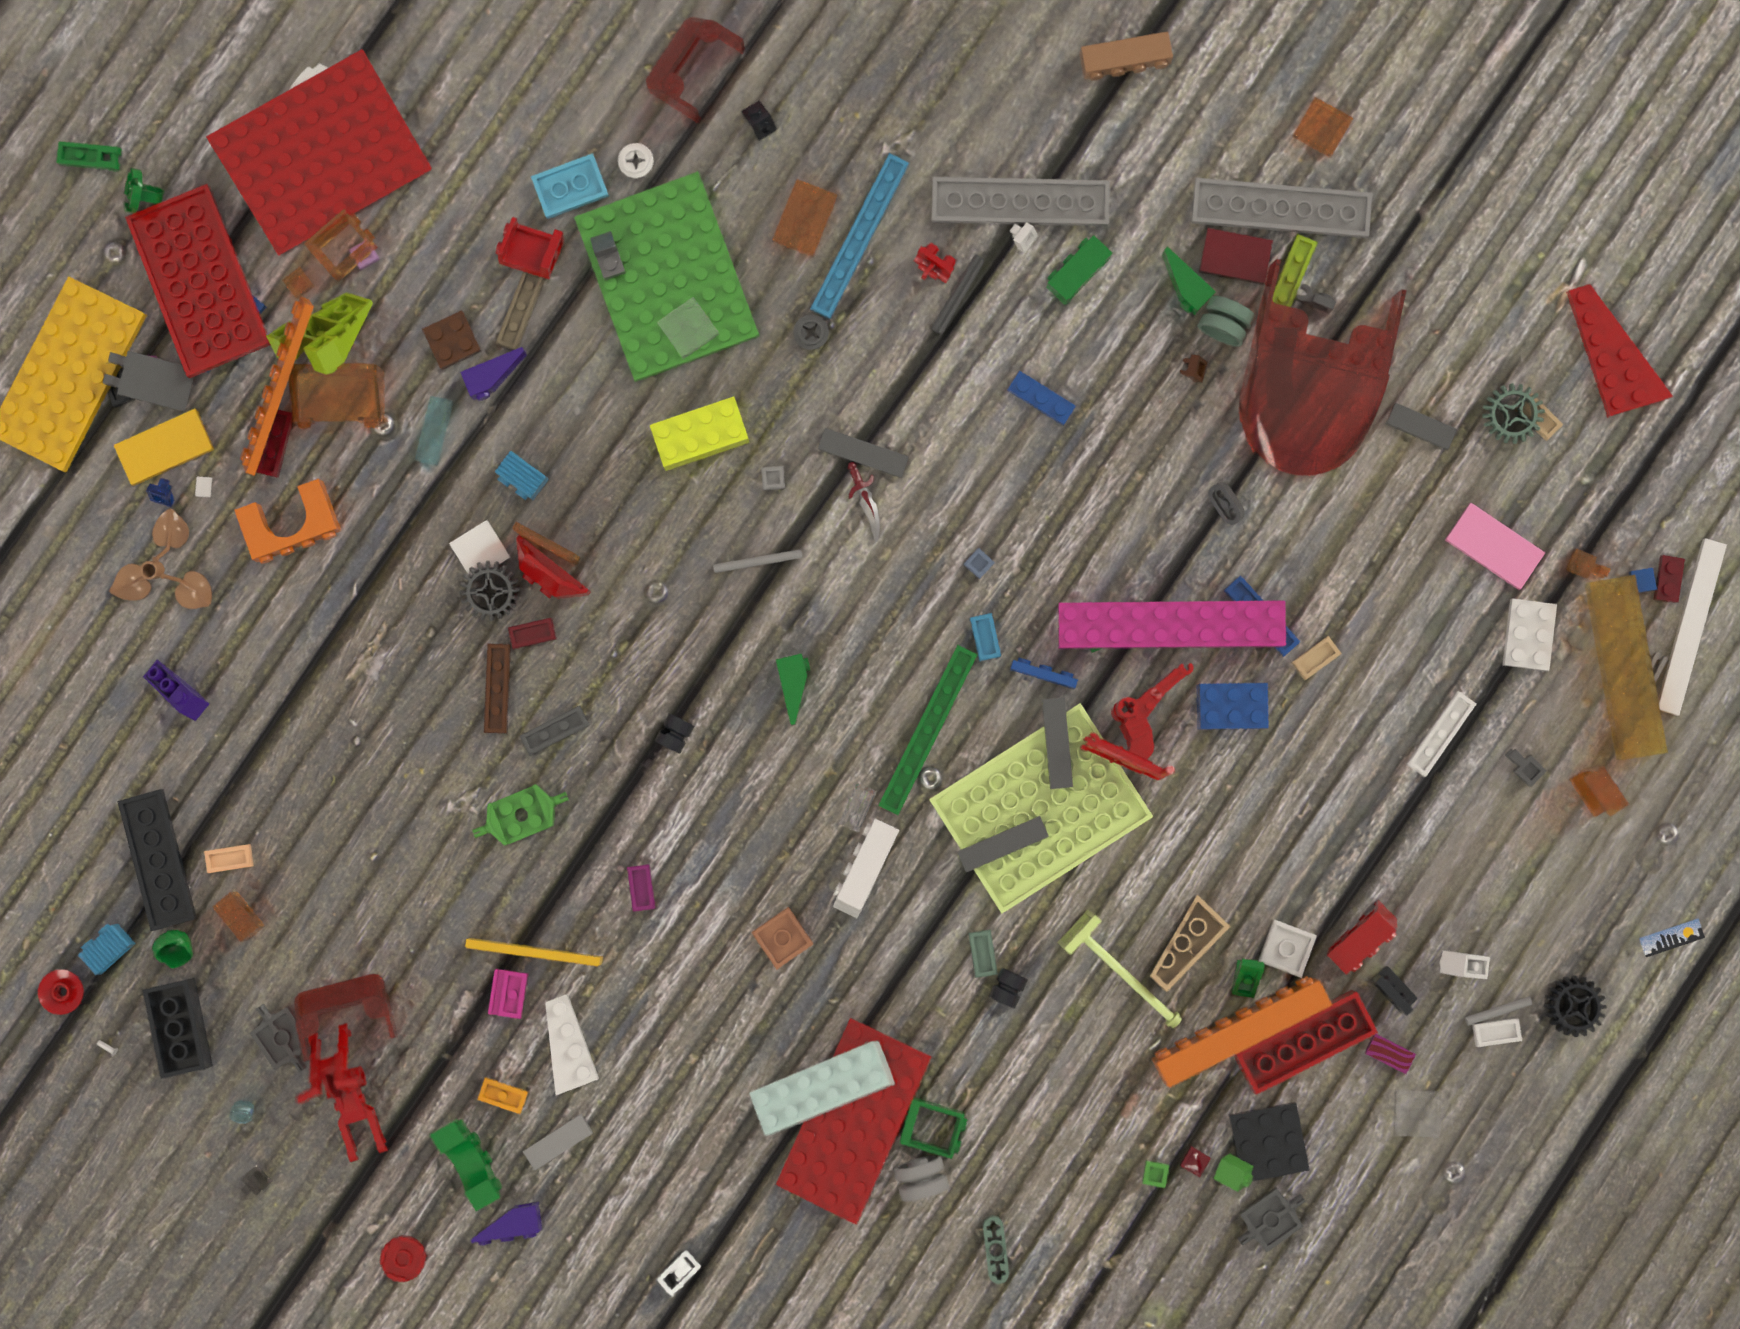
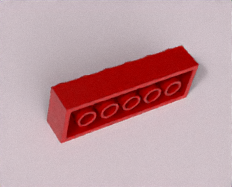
M1350 990L1330 1000L1332 1006L1235 1054L1234 1057L1252 1092L1258 1095L1377 1034L1378 1031L1358 992Z

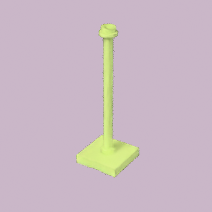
M1086 910L1057 943L1069 954H1072L1080 944L1085 943L1167 1020L1165 1024L1168 1027L1175 1028L1182 1020L1178 1012L1172 1013L1090 936L1091 932L1101 923V920L1095 914Z

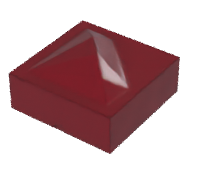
M1190 1146L1180 1166L1200 1178L1211 1157Z

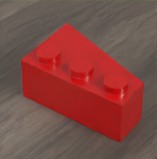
M1379 900L1374 903L1375 908L1366 916L1363 914L1353 928L1348 929L1328 948L1327 956L1346 975L1350 971H1357L1363 965L1362 961L1367 956L1373 957L1380 950L1379 946L1384 941L1389 943L1397 935L1395 933L1397 931V918Z

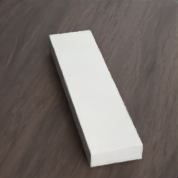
M1456 691L1406 765L1423 777H1426L1476 706V703L1461 692Z

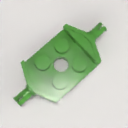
M535 784L515 794L488 803L486 823L481 827L472 829L473 833L479 832L474 834V836L477 838L489 833L506 846L554 826L556 805L569 801L568 797L562 798L567 796V793L564 792L550 797L540 786ZM521 808L525 809L528 813L527 819L523 822L516 818V812Z

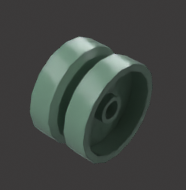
M1212 296L1206 306L1208 313L1202 315L1197 325L1204 334L1219 342L1236 347L1242 346L1247 336L1244 329L1251 327L1255 319L1254 313L1236 301L1221 296Z

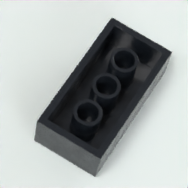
M195 978L143 989L160 1079L212 1067L213 1064Z

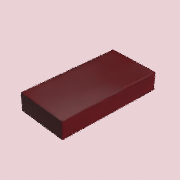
M552 618L508 627L513 650L557 640Z

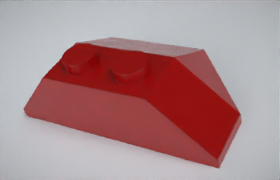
M520 535L516 537L519 569L524 572L522 577L532 585L534 582L542 587L539 591L549 599L552 595L557 599L587 596L591 593L589 589Z

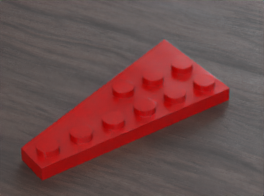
M1591 284L1566 292L1607 418L1674 397Z

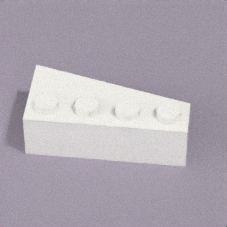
M874 819L873 824H867L862 834L866 838L863 844L858 842L853 853L856 859L853 864L848 863L843 874L847 878L844 884L839 882L833 894L837 896L833 905L834 908L858 918L899 832L898 829L877 819Z

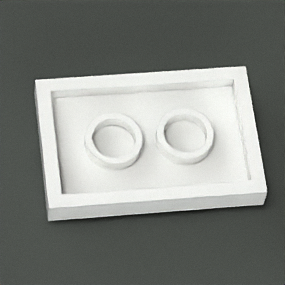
M1510 599L1502 665L1549 671L1557 604Z

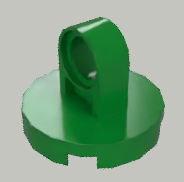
M130 168V172L127 174L124 195H126L128 203L123 202L124 211L135 214L140 201L158 204L163 200V189L142 184V171L140 169Z

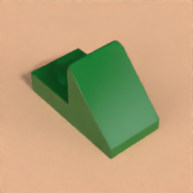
M1248 959L1237 960L1232 995L1255 997L1264 971V962Z

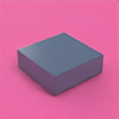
M978 548L963 565L980 580L995 562Z

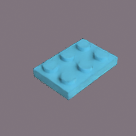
M593 153L531 176L547 219L609 197Z

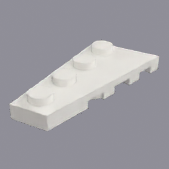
M568 994L545 1002L555 1094L559 1095L598 1080L597 1071Z

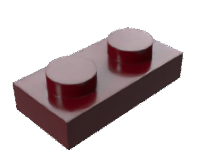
M1660 556L1656 579L1657 590H1655L1653 600L1679 603L1685 563L1684 558Z

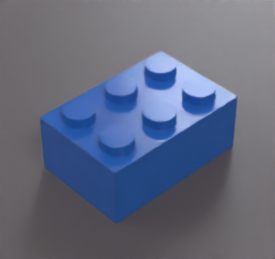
M1268 683L1196 685L1197 730L1269 728Z

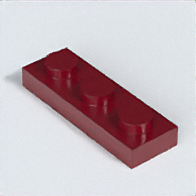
M277 410L256 470L257 474L279 478L294 413Z

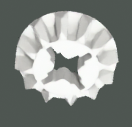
M632 143L621 150L618 164L621 171L627 177L635 179L643 176L646 177L647 173L652 170L653 155L645 145ZM635 153H637L639 160H643L638 163L637 169H635L633 163H630V161L634 160Z

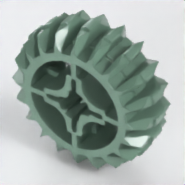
M1514 383L1509 384V391H1507L1504 385L1500 386L1501 394L1494 390L1492 393L1496 398L1487 397L1486 399L1491 403V406H1483V409L1489 410V413L1483 414L1482 418L1490 419L1489 422L1484 423V426H1493L1488 433L1493 434L1497 431L1496 440H1499L1504 435V443H1508L1510 437H1512V443L1517 444L1519 436L1520 440L1525 442V434L1533 437L1534 433L1531 429L1540 430V426L1535 423L1544 421V418L1538 417V414L1545 413V410L1537 409V406L1542 405L1543 401L1535 403L1534 399L1538 397V393L1530 396L1529 393L1532 390L1530 387L1523 392V384H1519L1517 390H1515ZM1509 395L1520 397L1513 406L1503 404L1500 400ZM1525 401H1527L1531 409V420L1523 413ZM1518 407V417L1509 420L1510 417L1508 415L1510 414H1508V410ZM1496 408L1504 415L1501 426L1496 420ZM1513 422L1526 425L1519 432L1507 431Z

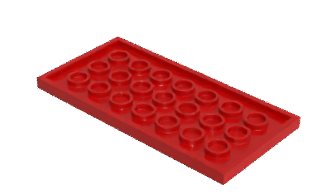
M208 184L125 217L188 378L270 346V342L266 337L268 335Z
M850 1018L832 1058L872 1041H879L895 1085L803 1122L776 1185L858 1225L932 1056Z

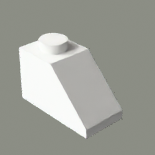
M1443 950L1440 958V973L1487 979L1490 957Z

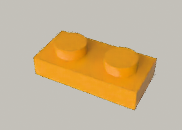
M485 1077L477 1100L521 1114L529 1091Z

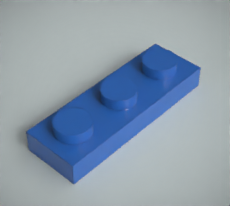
M1021 371L1018 372L1007 390L1063 426L1076 405Z
M1018 658L1017 661L1013 660L1011 663V671L1067 688H1076L1078 679L1073 678L1074 674L1061 671L1058 674L1052 672V667L1042 664L1038 668L1030 665L1031 661L1023 658Z

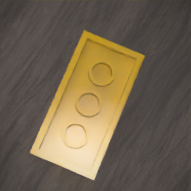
M196 409L114 445L132 486L215 450Z

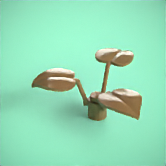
M167 509L157 519L152 532L154 543L158 546H166V548L156 557H153L152 561L144 562L141 566L137 564L123 566L117 573L109 592L121 599L141 600L146 598L151 592V584L147 579L162 578L180 583L175 589V597L181 606L188 609L209 607L212 601V590L206 577L195 571L187 572L183 580L166 575L164 573V565L159 562V559L170 550V546L180 548L187 542L189 537V529L186 522L174 509Z

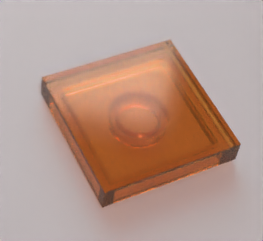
M1314 97L1292 137L1331 158L1353 117Z

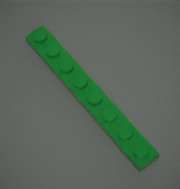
M957 645L878 806L899 815L978 654Z

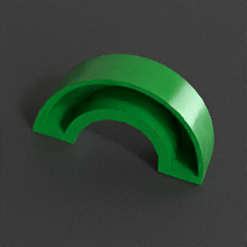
M455 1119L430 1133V1137L439 1152L445 1154L455 1166L463 1183L464 1193L475 1211L500 1198L499 1190L502 1189V1185L499 1179L495 1177L490 1166L492 1159L486 1150L483 1151L479 1145L481 1141L475 1131L471 1133L462 1119Z

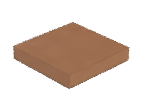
M789 907L751 932L776 970L814 944Z

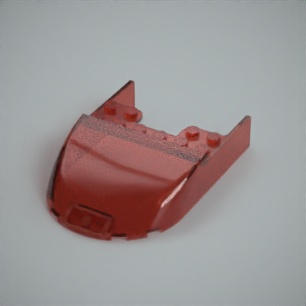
M1276 259L1269 266L1240 394L1239 418L1249 445L1267 464L1288 474L1298 476L1319 475L1334 470L1347 462L1358 451L1369 433L1390 377L1389 369L1407 290L1402 289L1393 296L1385 330L1359 325L1352 330L1349 344L1306 334L1308 316L1304 311L1273 302L1281 263L1280 259Z

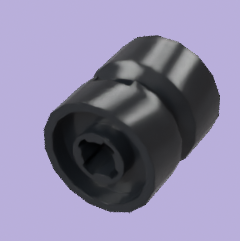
M669 713L663 723L665 729L659 731L654 741L681 754L686 744L684 739L690 736L695 726Z
M1001 967L997 976L999 983L993 985L989 997L1015 1009L1020 999L1018 992L1024 990L1028 979Z

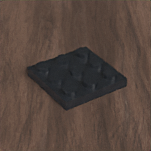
M1296 1102L1229 1114L1236 1156L1254 1166L1251 1173L1253 1175L1252 1182L1310 1171Z

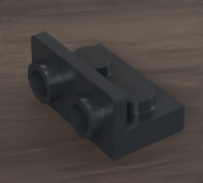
M1389 966L1382 968L1370 981L1401 1014L1408 1016L1413 1011L1411 1005L1417 1000V997Z

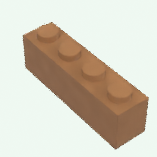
M1168 32L1083 46L1080 50L1084 79L1090 78L1092 81L1102 79L1106 75H1112L1113 77L1122 76L1125 72L1129 71L1140 73L1152 67L1163 69L1171 64L1173 59Z

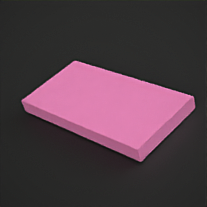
M1472 503L1468 504L1445 541L1518 590L1522 589L1545 554L1544 551Z

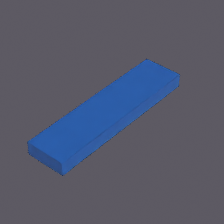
M1241 575L1223 590L1232 601H1263ZM1286 626V646L1274 648L1284 657L1301 641Z

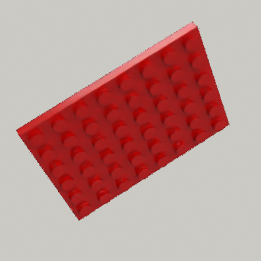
M363 49L206 136L278 256L432 170L430 163Z

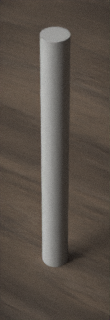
M801 549L713 564L715 573L799 559L802 558Z

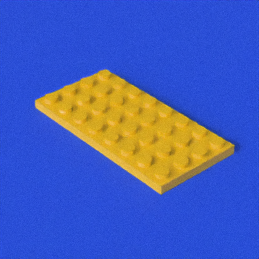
M68 276L0 407V440L63 472H67L111 387L103 384L104 375L108 374L116 377L121 367L120 365L109 363L110 352L126 357L147 315Z

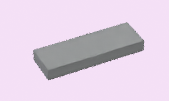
M582 1114L525 1149L523 1153L533 1169L537 1170L590 1136L593 1132Z

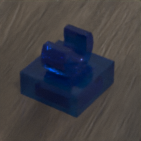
M160 478L158 486L149 483L146 492L150 501L172 507L175 499L171 491L172 485H169L170 480Z

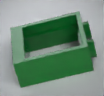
M914 1097L906 1116L900 1144L952 1159L953 1155L959 1152L961 1141L958 1140L960 1131H965L968 1119L964 1118L965 1113ZM919 1107L957 1117L948 1149L911 1138Z

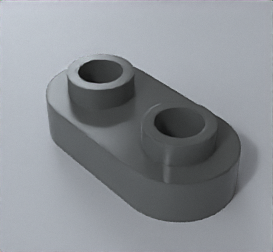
M1219 482L1209 489V499L1224 522L1234 525L1244 518V508L1228 484Z

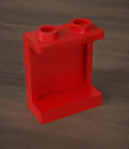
M512 217L510 224L506 223L504 227L503 241H499L496 247L495 254L498 255L499 264L550 279L564 245L563 231L555 229L552 235L520 225L517 222V218Z

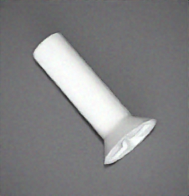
M101 1040L97 1042V1045L111 1053L112 1057L118 1051V1048L114 1049Z

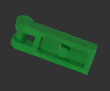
M59 141L56 163L62 166L105 169L119 172L120 163L118 162L119 157L122 156V149L115 146ZM104 154L110 155L109 161H104Z

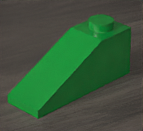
M1167 246L1162 253V257L1178 300L1181 302L1180 306L1187 313L1196 315L1210 298L1214 296L1216 291Z
M802 653L776 659L791 726L797 723L808 677L806 671H811L808 657L803 658Z

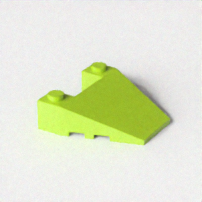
M344 293L322 304V309L310 316L295 360L305 352L314 371L326 375L335 372L337 367L345 362L373 305L372 300ZM287 322L266 336L275 355L277 354L279 344H284L286 335H284V330Z

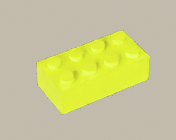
M735 397L650 425L663 467L666 471L750 443Z

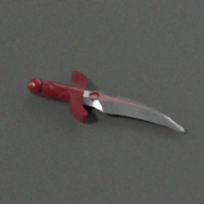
M850 462L848 469L851 470L850 474L855 486L850 490L848 498L852 499L853 494L856 491L858 492L860 497L859 504L869 520L874 541L877 542L880 532V518L876 503L872 499V493L867 488L873 483L874 475H871L867 482H863L856 464Z

